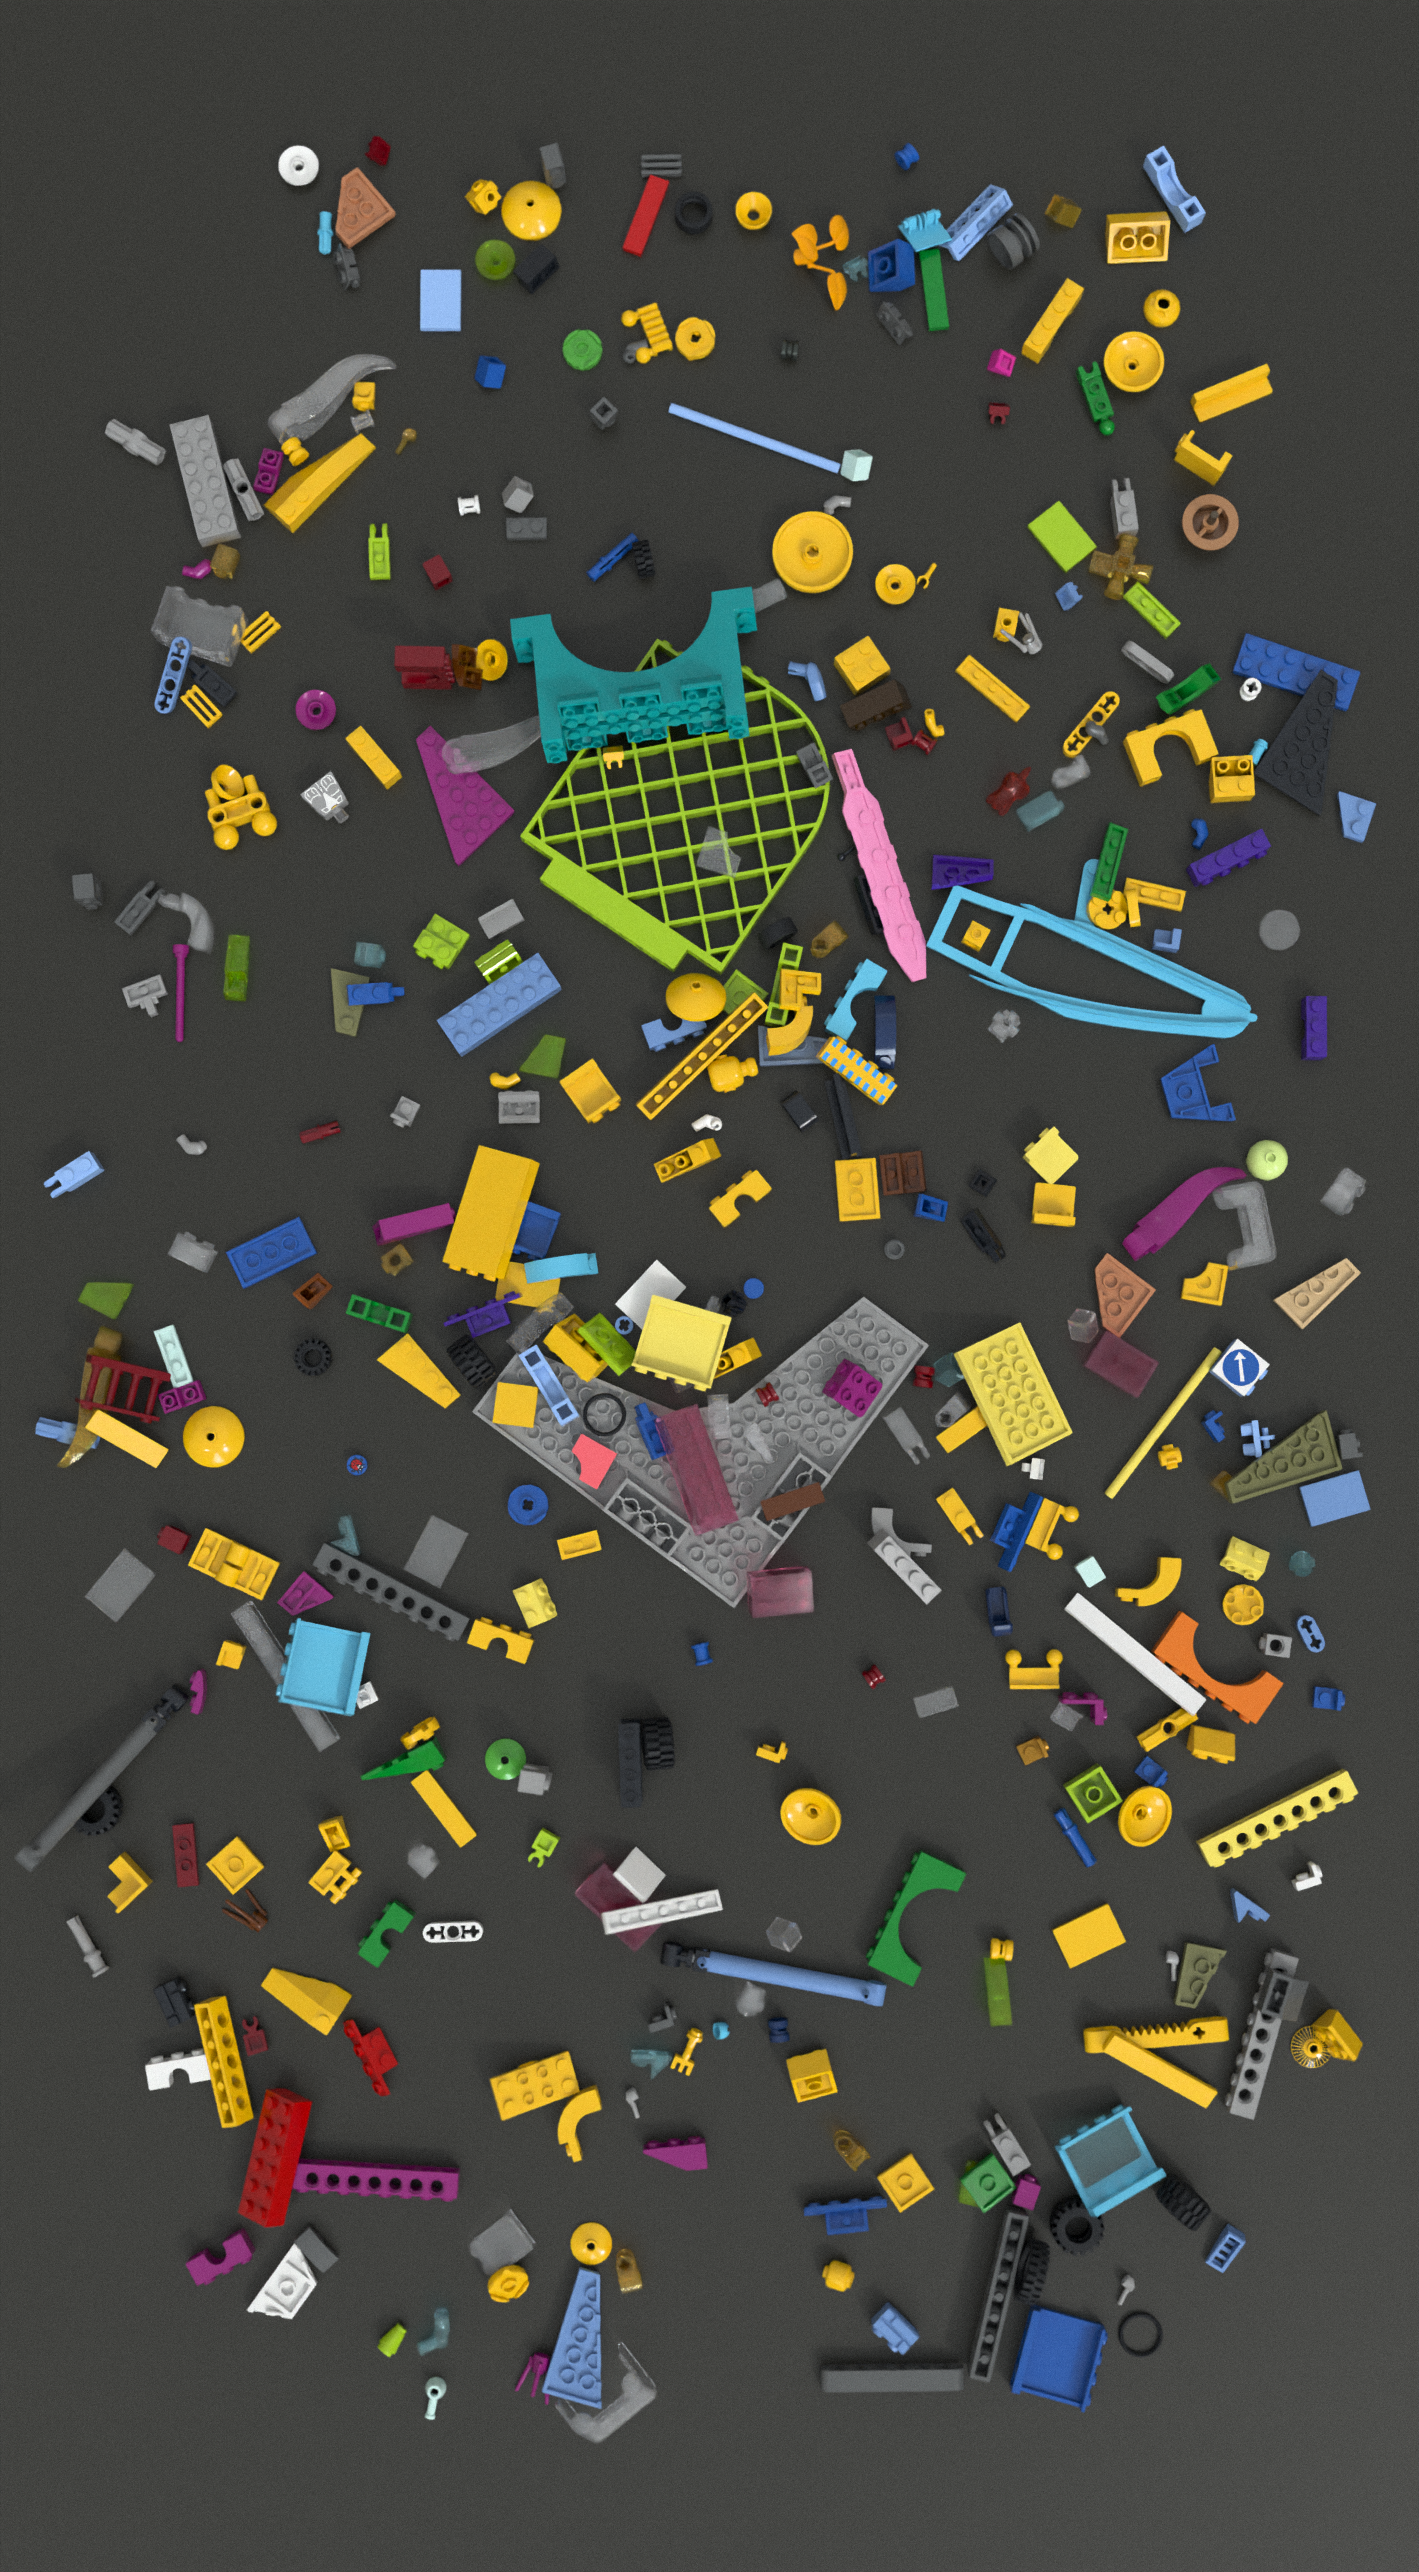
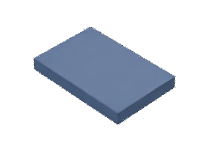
M1359 1470L1299 1487L1311 1527L1371 1510Z

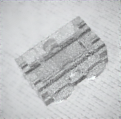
M1346 1167L1342 1169L1320 1202L1337 1215L1348 1214L1355 1205L1352 1203L1356 1196L1360 1197L1366 1190L1364 1185L1367 1181Z
M186 1231L184 1235L178 1233L168 1255L208 1273L218 1254V1251L213 1249L215 1245L205 1240L203 1243L195 1240L196 1236Z

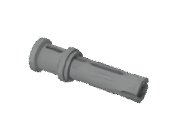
M77 1915L66 1923L85 1955L83 1957L84 1962L88 1963L93 1972L92 1977L94 1978L110 1969L104 1963L100 1955L101 1951L99 1949L96 1950L79 1916Z

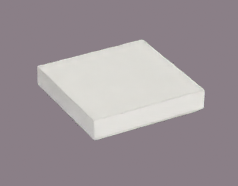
M637 1847L629 1853L613 1874L642 1903L649 1898L665 1877V1874Z

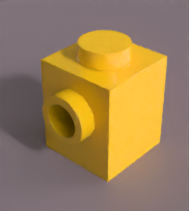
M999 608L993 637H996L999 641L1008 642L1009 639L1000 632L1001 629H1004L1014 637L1019 611Z

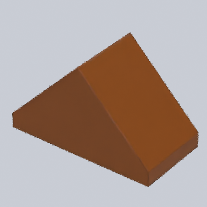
M317 1273L298 1288L293 1295L306 1308L312 1310L333 1286Z

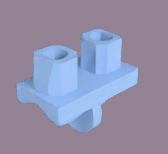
M1258 1420L1240 1425L1241 1435H1253L1254 1443L1243 1444L1244 1455L1255 1456L1256 1458L1262 1456L1260 1441L1263 1440L1264 1448H1270L1269 1440L1275 1439V1435H1269L1267 1427L1262 1428L1263 1436H1260Z

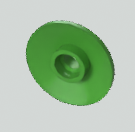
M508 1738L499 1739L492 1743L486 1752V1767L498 1779H513L524 1768L526 1763L525 1751L515 1740ZM502 1757H508L509 1762L507 1764L502 1763Z

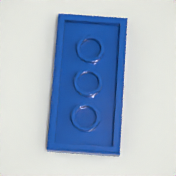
M297 1217L227 1251L226 1254L243 1289L317 1254V1251L301 1218Z

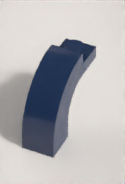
M874 995V1063L879 1067L878 1069H894L896 1055L895 996Z

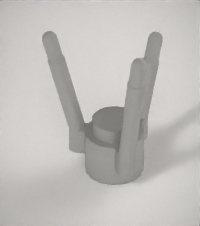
M1019 612V617L1028 632L1022 639L1023 644L1004 629H1001L1000 632L1017 645L1023 653L1028 651L1029 654H1035L1042 648L1043 644L1037 635L1029 614L1026 613L1024 617L1022 612Z

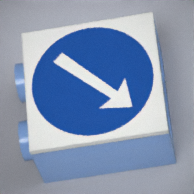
M1233 1339L1209 1372L1238 1396L1242 1397L1248 1396L1254 1390V1383L1258 1379L1261 1380L1267 1374V1367L1270 1364L1239 1339Z

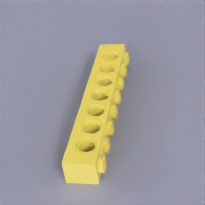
M1341 1769L1196 1841L1206 1863L1210 1867H1219L1225 1863L1226 1859L1230 1857L1237 1858L1244 1854V1850L1248 1848L1255 1849L1262 1845V1841L1268 1838L1273 1840L1281 1835L1280 1832L1286 1829L1291 1831L1299 1826L1298 1823L1304 1820L1306 1822L1314 1820L1318 1817L1317 1814L1322 1811L1325 1813L1332 1811L1336 1808L1335 1805L1340 1802L1347 1803L1352 1801L1358 1792L1348 1772ZM1332 1787L1337 1788V1794L1334 1797L1329 1796V1790ZM1314 1796H1318V1804L1316 1806H1311V1798ZM1299 1805L1301 1808L1300 1813L1293 1815L1292 1808ZM1278 1814H1281V1823L1277 1825L1274 1824V1817ZM1258 1824H1263V1832L1257 1834L1255 1827ZM1245 1833V1840L1238 1843L1236 1840L1237 1835ZM1221 1842H1226L1227 1849L1223 1852H1219V1844Z

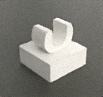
M1032 1458L1031 1464L1022 1463L1021 1471L1030 1472V1478L1042 1480L1045 1460Z
M371 1681L359 1687L356 1701L359 1709L379 1700Z

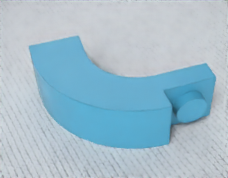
M595 1253L573 1254L524 1263L527 1283L598 1274Z

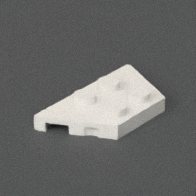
M296 2243L290 2248L247 2311L252 2313L254 2311L263 2312L271 2316L280 2315L283 2318L289 2319L294 2317L317 2284V2280L303 2252Z

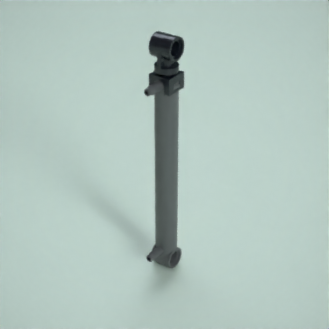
M175 1684L172 1685L160 1699L163 1703L160 1706L156 1704L153 1707L157 1713L151 1708L127 1737L40 1832L17 1854L15 1860L31 1873L153 1737L166 1726L167 1722L163 1717L169 1721L172 1718L169 1714L172 1711L177 1713L190 1697Z

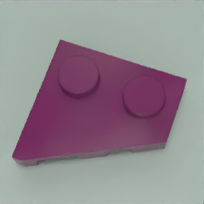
M303 1571L277 1603L294 1616L333 1599L334 1595L306 1571Z

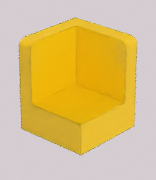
M225 1640L216 1665H225L239 1669L247 1646Z

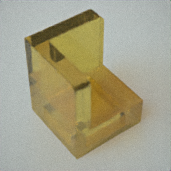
M1055 194L1045 213L1055 222L1072 228L1082 209L1073 201Z
M1223 1470L1210 1485L1229 1501L1224 1483L1231 1479L1232 1476Z

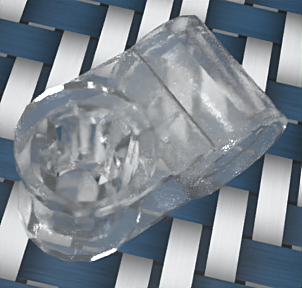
M958 1391L935 1415V1423L940 1428H948L973 1405ZM947 1414L949 1416L947 1419L949 1423H941L942 1417L940 1415L944 1416Z

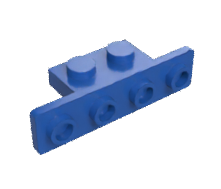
M1030 1492L1022 1510L1010 1504H1005L990 1541L1005 1547L998 1567L1011 1572L1016 1565L1027 1534L1033 1526V1520L1041 1507L1042 1496Z
M876 2196L869 2198L870 2201L862 2202L861 2199H851L849 2203L843 2204L840 2201L828 2202V2205L820 2206V2203L808 2204V2207L804 2208V2216L825 2214L827 2235L869 2231L867 2210L886 2208L887 2200Z

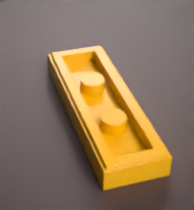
M1126 878L1123 889L1125 899V890L1136 888L1138 902L1174 911H1182L1186 891Z

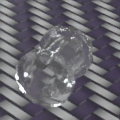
M368 409L365 410V413L355 417L353 415L350 416L356 434L369 426L375 427Z

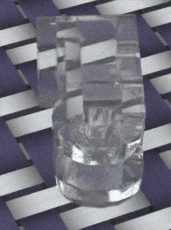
M1082 754L1074 758L1073 765L1067 768H1058L1054 771L1051 782L1055 788H1065L1090 775L1091 771Z

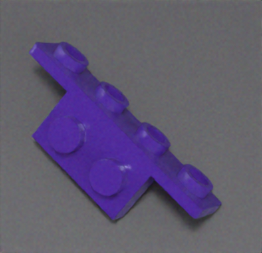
M515 1291L503 1295L505 1298L503 1300L497 1301L495 1298L485 1302L486 1306L478 1309V1306L467 1309V1314L459 1316V1313L447 1317L448 1321L443 1324L446 1327L466 1319L471 1335L475 1338L510 1324L511 1320L504 1304L523 1296L521 1293L516 1294Z

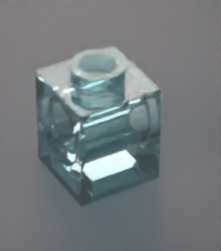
M357 942L354 962L359 966L381 968V963H385L386 951H383L384 948L379 944Z

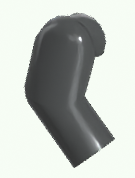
M646 339L627 345L623 353L625 362H634L636 351L641 347L648 348Z

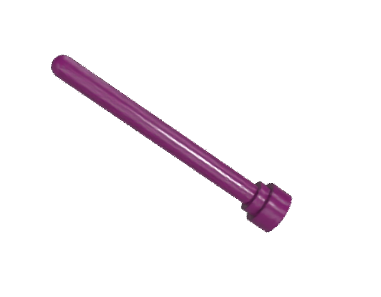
M175 944L173 945V954L177 958L175 1039L177 1042H182L184 1039L185 958L189 954V945Z

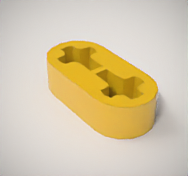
M1136 888L1125 890L1130 927L1141 926Z

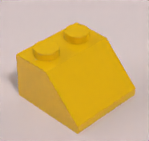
M826 2049L815 2050L812 2053L802 2056L797 2055L786 2060L798 2103L838 2092Z

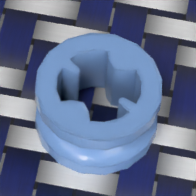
M622 1316L616 1320L615 1328L620 1334L626 1335L633 1330V1322L629 1317ZM621 1320L625 1322L628 1320L630 1322L627 1331L619 1329Z

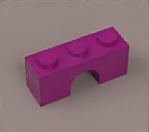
M244 2227L224 2239L222 2244L226 2250V2257L215 2258L211 2255L209 2249L206 2248L188 2259L186 2266L197 2286L202 2283L207 2285L216 2279V2275L220 2273L225 2275L234 2269V2265L238 2263L243 2265L252 2259L256 2249Z

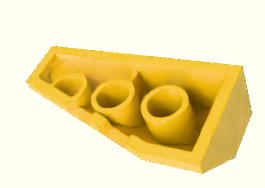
M272 1968L261 1984L265 1990L326 2036L352 1997V1994L334 1983H326L315 1978H307L277 1968Z

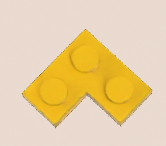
M781 969L779 1009L800 1011L801 993L820 995L821 973Z

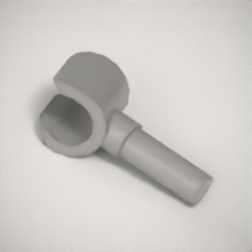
M1167 1951L1165 1962L1171 1964V1981H1176V1968L1179 1958L1176 1952Z
M632 2087L626 2091L625 2095L637 2119L640 2115L635 2100L639 2098V2095L635 2088Z
M1128 2274L1121 2281V2285L1125 2288L1117 2302L1119 2305L1123 2304L1129 2291L1131 2292L1135 2288L1134 2279Z

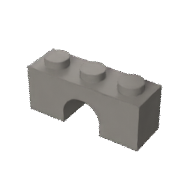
M525 1763L524 1768L521 1769L518 1791L543 1795L544 1791L548 1790L551 1784L552 1773L549 1772V1767Z

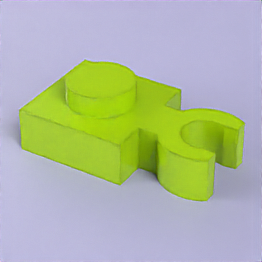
M542 1828L532 1845V1848L536 1849V1851L530 1854L528 1861L531 1862L533 1857H538L539 1863L537 1867H541L545 1861L544 1855L551 1856L560 1837Z

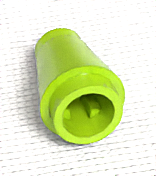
M397 2323L379 2340L380 2343L377 2347L385 2355L391 2357L392 2354L396 2353L407 2330Z

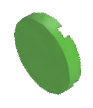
M575 330L564 340V359L572 368L581 371L589 370L601 360L602 344L599 337L592 331Z

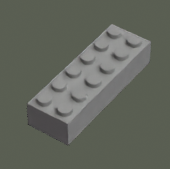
M209 415L170 424L197 537L201 546L206 547L241 538L214 426Z

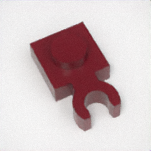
M257 2016L253 2017L254 2024L251 2027L248 2026L247 2020H242L244 2029L248 2030V2034L243 2035L248 2056L269 2050L264 2029L259 2031L257 2029L259 2026Z

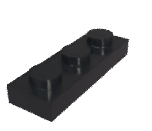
M858 875L853 878L871 936L883 934L884 928L877 907L873 904L866 875Z

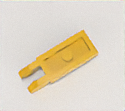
M953 1488L936 1498V1501L957 1532L961 1533L969 1546L973 1542L964 1529L971 1525L977 1537L981 1538L984 1536L976 1525L975 1519Z

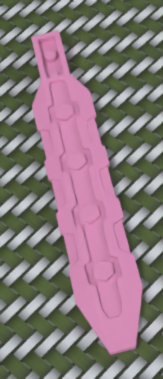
M849 749L834 753L832 759L844 791L842 813L848 830L851 831L858 852L857 857L860 866L864 869L871 890L870 895L873 904L877 907L889 951L911 982L925 979L926 941L920 923L916 920L909 899L910 894L907 885L903 882L896 861L897 856L894 847L888 838L879 803L864 786L853 750Z

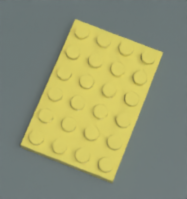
M1017 1323L954 1354L1006 1466L1073 1433L1021 1323Z

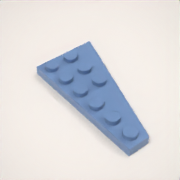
M579 2267L541 2390L546 2394L601 2409L600 2273Z

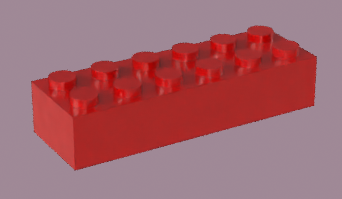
M286 2088L266 2089L238 2209L239 2214L263 2227L284 2225L312 2101Z

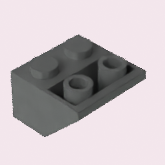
M1268 1968L1256 2008L1261 2013L1282 2020L1296 2022L1309 1981Z

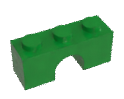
M354 1294L351 1296L346 1311L348 1315L407 1333L413 1316L409 1312Z
M395 1899L393 1904L387 1903L382 1911L385 1915L381 1921L376 1919L370 1928L373 1932L369 1938L364 1936L358 1945L361 1949L357 1954L377 1968L392 1948L384 1941L383 1931L392 1928L402 1934L416 1914L397 1899Z

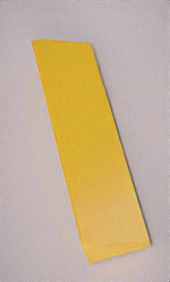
M98 1409L94 1410L85 1426V1429L154 1468H157L168 1452L167 1448Z

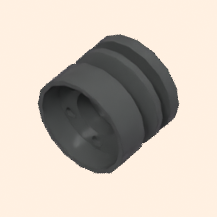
M1020 213L1011 216V219L1005 221L1004 226L999 225L989 232L987 236L993 254L1000 264L1008 270L1019 265L1023 261V257H1030L1032 253H1035L1040 248L1037 233L1030 222Z

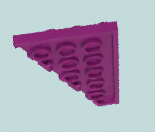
M429 726L416 739L455 863L460 866L515 811Z

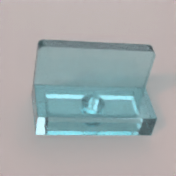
M1048 791L1017 809L1016 813L1027 831H1030L1063 812L1065 806L1061 800L1057 802L1053 793Z

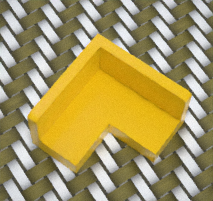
M126 1852L119 1855L109 1866L122 1881L107 1896L117 1906L115 1910L117 1914L153 1882Z

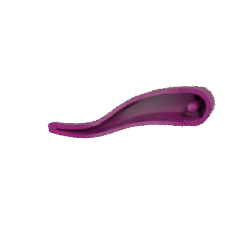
M1232 1167L1211 1168L1194 1175L1173 1191L1148 1215L1138 1221L1133 1227L1134 1231L1124 1239L1122 1245L1134 1261L1139 1260L1149 1252L1152 1254L1156 1253L1180 1230L1210 1193L1229 1181L1244 1179L1247 1175L1243 1170Z

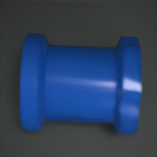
M709 1642L691 1645V1649H694L696 1657L695 1666L713 1662L708 1651Z

